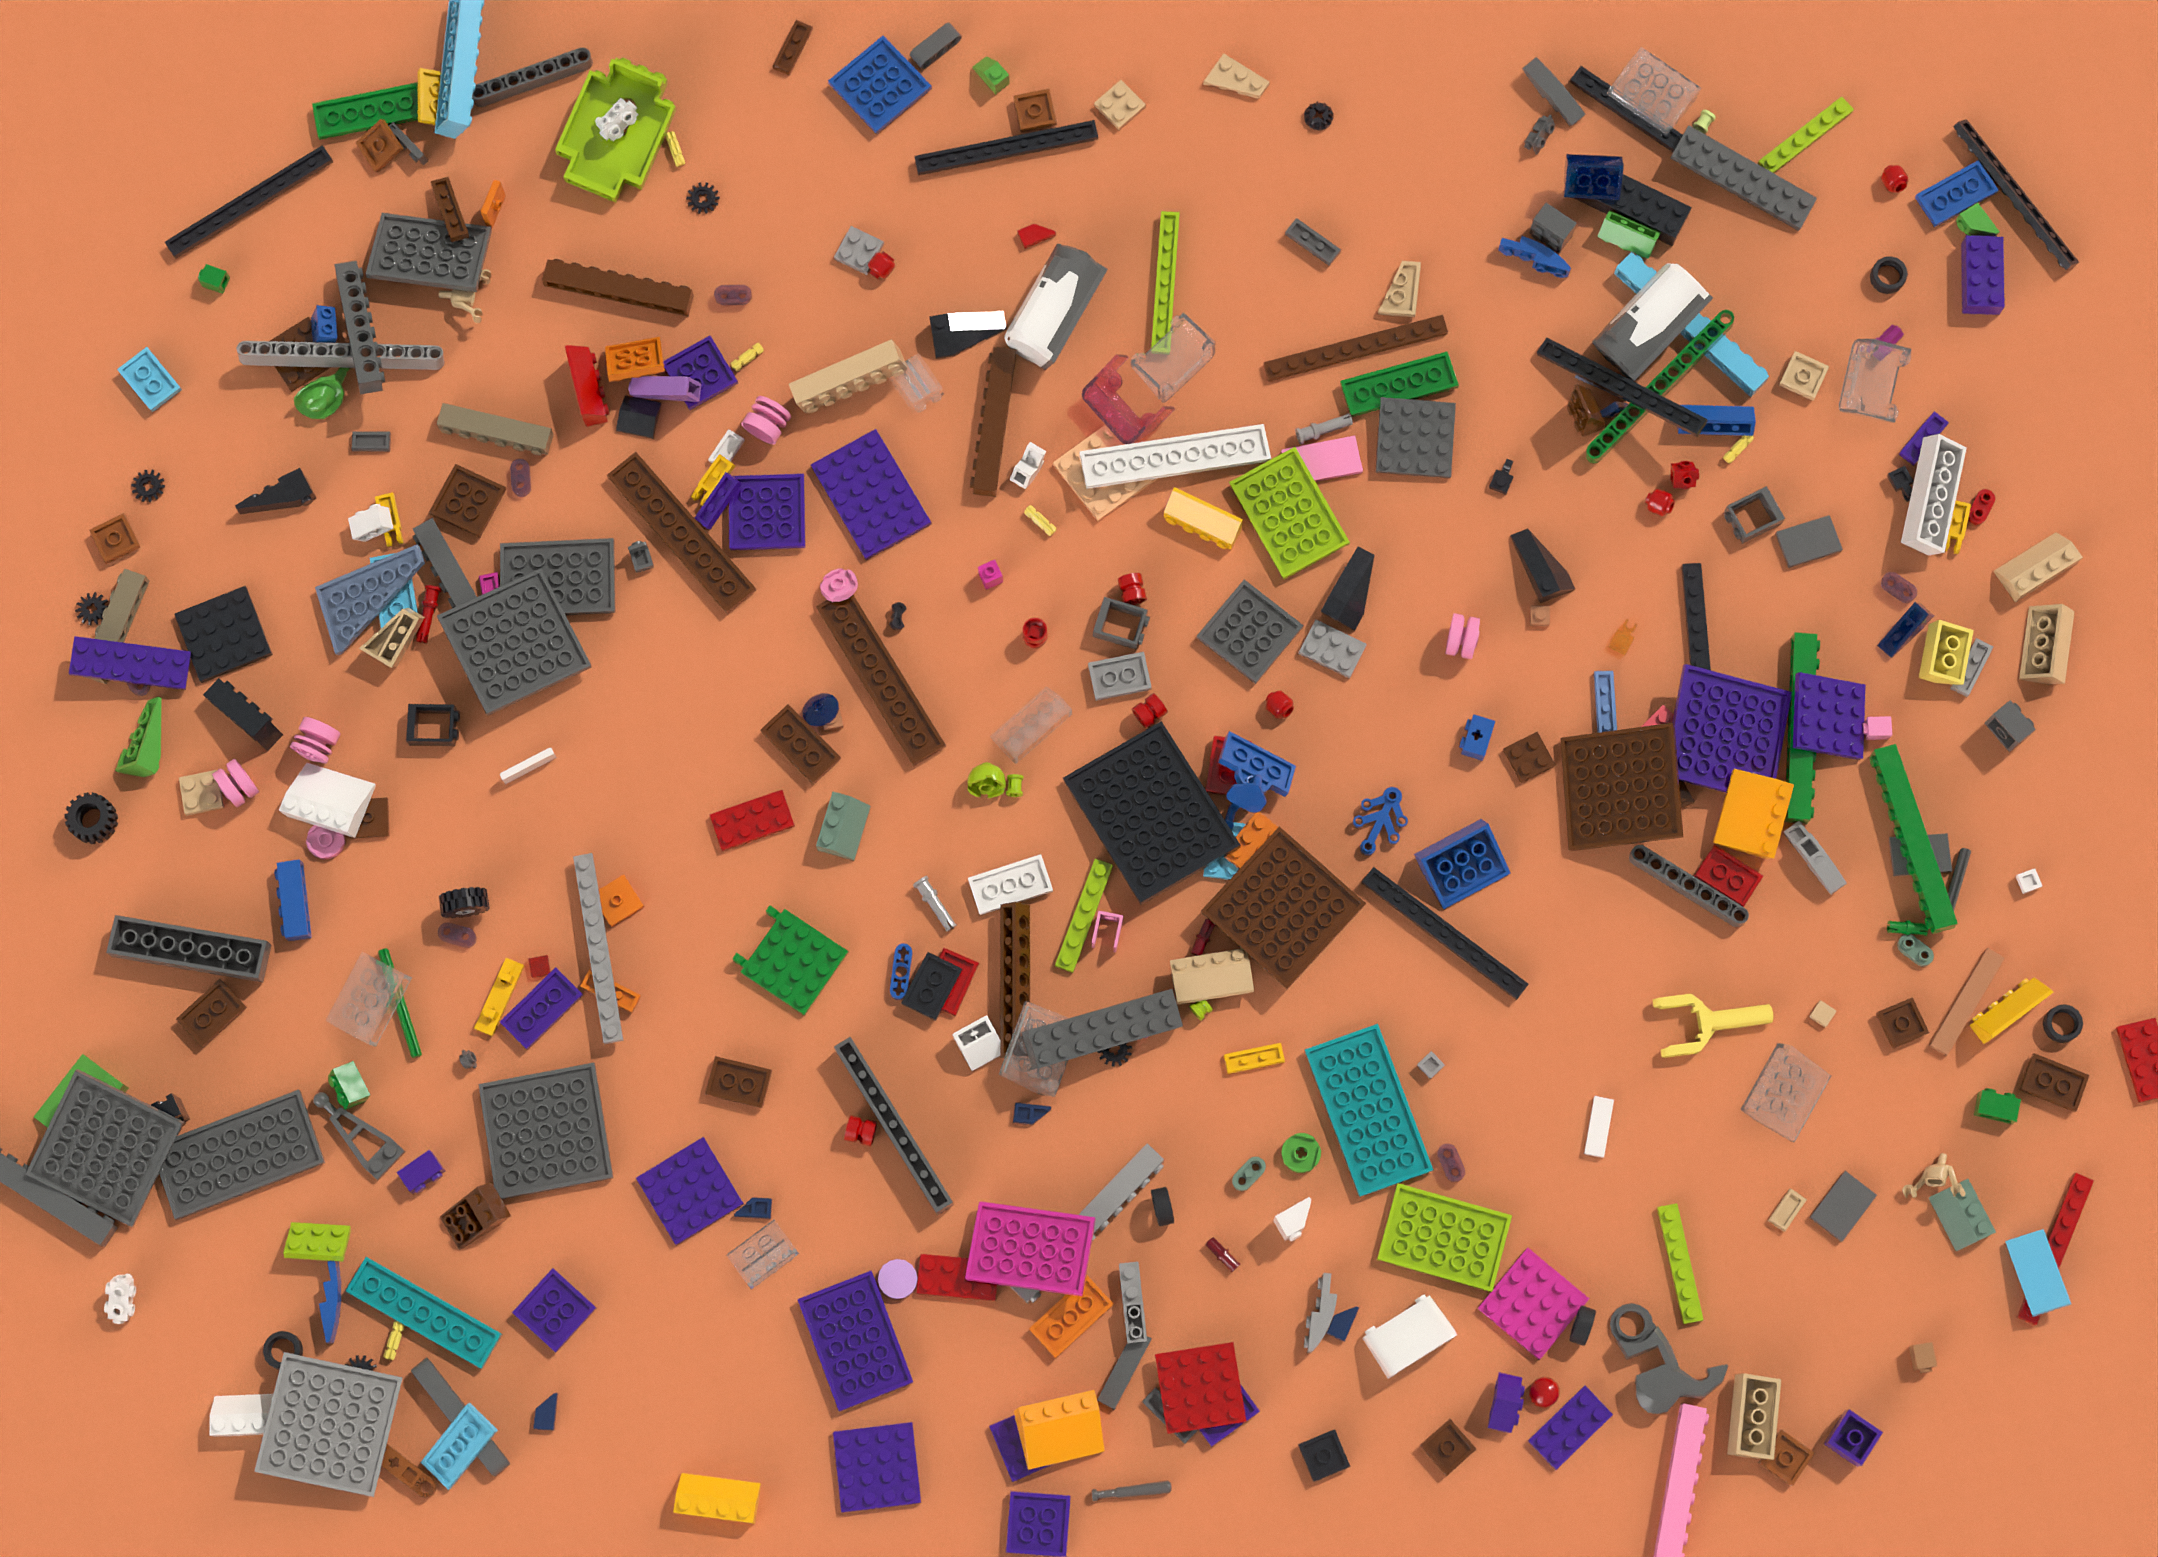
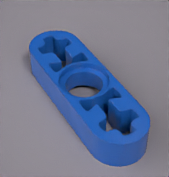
M905 943L899 944L894 953L890 994L895 1000H903L909 986L913 952L911 947ZM903 948H906V951L909 952V955L906 954L904 959L908 964L901 962L902 957L898 953ZM898 967L906 968L907 973L904 977L896 975ZM895 979L906 981V983L901 982V989L904 990V993L901 992L900 996H897L896 992L893 991L898 988V982H894Z

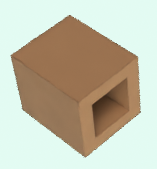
M1933 1342L1909 1347L1913 1370H1920V1373L1932 1372V1368L1937 1366Z

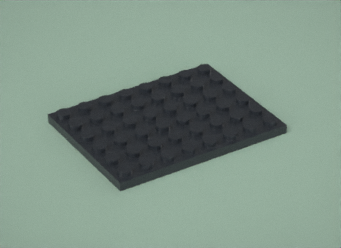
M1162 721L1063 777L1064 783L1141 905L1241 847Z

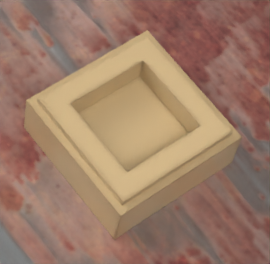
M1820 1000L1809 1017L1826 1028L1837 1011Z

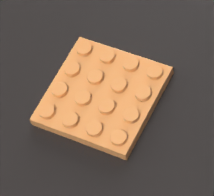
M1114 420L1108 422L1053 462V466L1098 522L1158 479L1086 489L1079 455L1080 451L1132 444Z

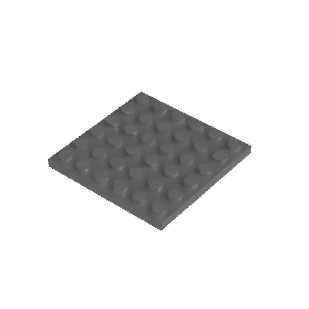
M541 568L437 615L487 716L592 668Z
M595 1063L478 1084L493 1182L501 1199L614 1178Z
M77 1069L67 1086L26 1175L133 1227L184 1122Z

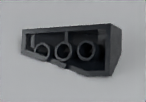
M1004 311L947 313L929 316L936 359L955 356L960 351L968 347L971 348L976 343L1007 330Z
M298 468L278 478L279 482L274 486H265L261 494H252L236 504L235 507L240 514L300 507L302 505L307 506L317 498L301 468Z
M1528 528L1510 535L1540 603L1575 590L1565 568Z
M1359 546L1356 548L1321 609V613L1354 631L1365 612L1374 554Z

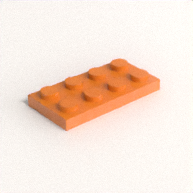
M1086 1275L1083 1296L1066 1294L1035 1322L1029 1330L1056 1359L1114 1304Z

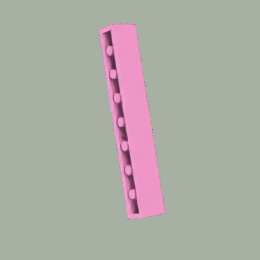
M1688 1404L1680 1405L1653 1557L1685 1556L1682 1553L1683 1545L1687 1544L1688 1533H1685L1686 1525H1690L1692 1514L1689 1513L1690 1505L1694 1504L1695 1493H1692L1693 1485H1697L1698 1482L1696 1468L1697 1465L1700 1466L1702 1454L1699 1453L1700 1445L1703 1446L1705 1442L1703 1427L1707 1426L1709 1414H1706V1408Z

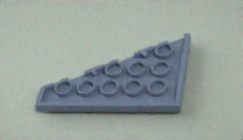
M414 545L315 587L336 655H341L425 564L420 546Z

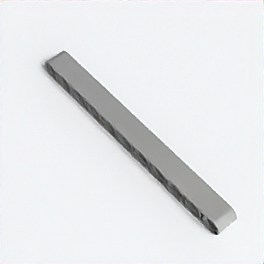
M242 341L237 345L238 358L243 365L355 368L350 343ZM378 344L379 353H376V356L381 358L382 369L438 370L445 363L443 350L436 345Z

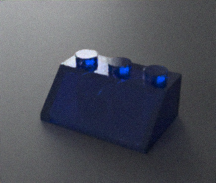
M1566 154L1564 197L1620 200L1624 168L1622 157Z

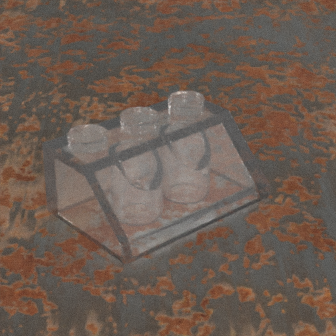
M772 1220L729 1252L727 1257L750 1289H753L771 1274L777 1272L783 1265L793 1260L799 1253L776 1221Z

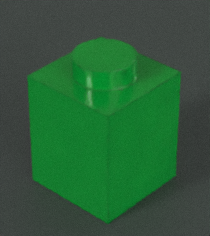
M205 264L204 269H201L198 279L202 287L223 294L230 276L225 270Z

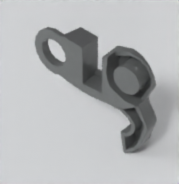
M1633 1303L1622 1305L1611 1316V1333L1617 1340L1616 1343L1626 1360L1659 1348L1665 1362L1664 1365L1635 1377L1636 1398L1640 1406L1648 1413H1665L1681 1397L1703 1399L1722 1384L1728 1368L1727 1364L1707 1368L1705 1370L1707 1377L1700 1381L1692 1378L1680 1369L1669 1341L1660 1328L1653 1323L1652 1316L1648 1310L1641 1305ZM1634 1312L1642 1317L1644 1329L1639 1335L1628 1336L1620 1329L1619 1320L1625 1313Z

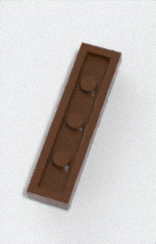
M449 177L430 181L451 242L469 238V233Z

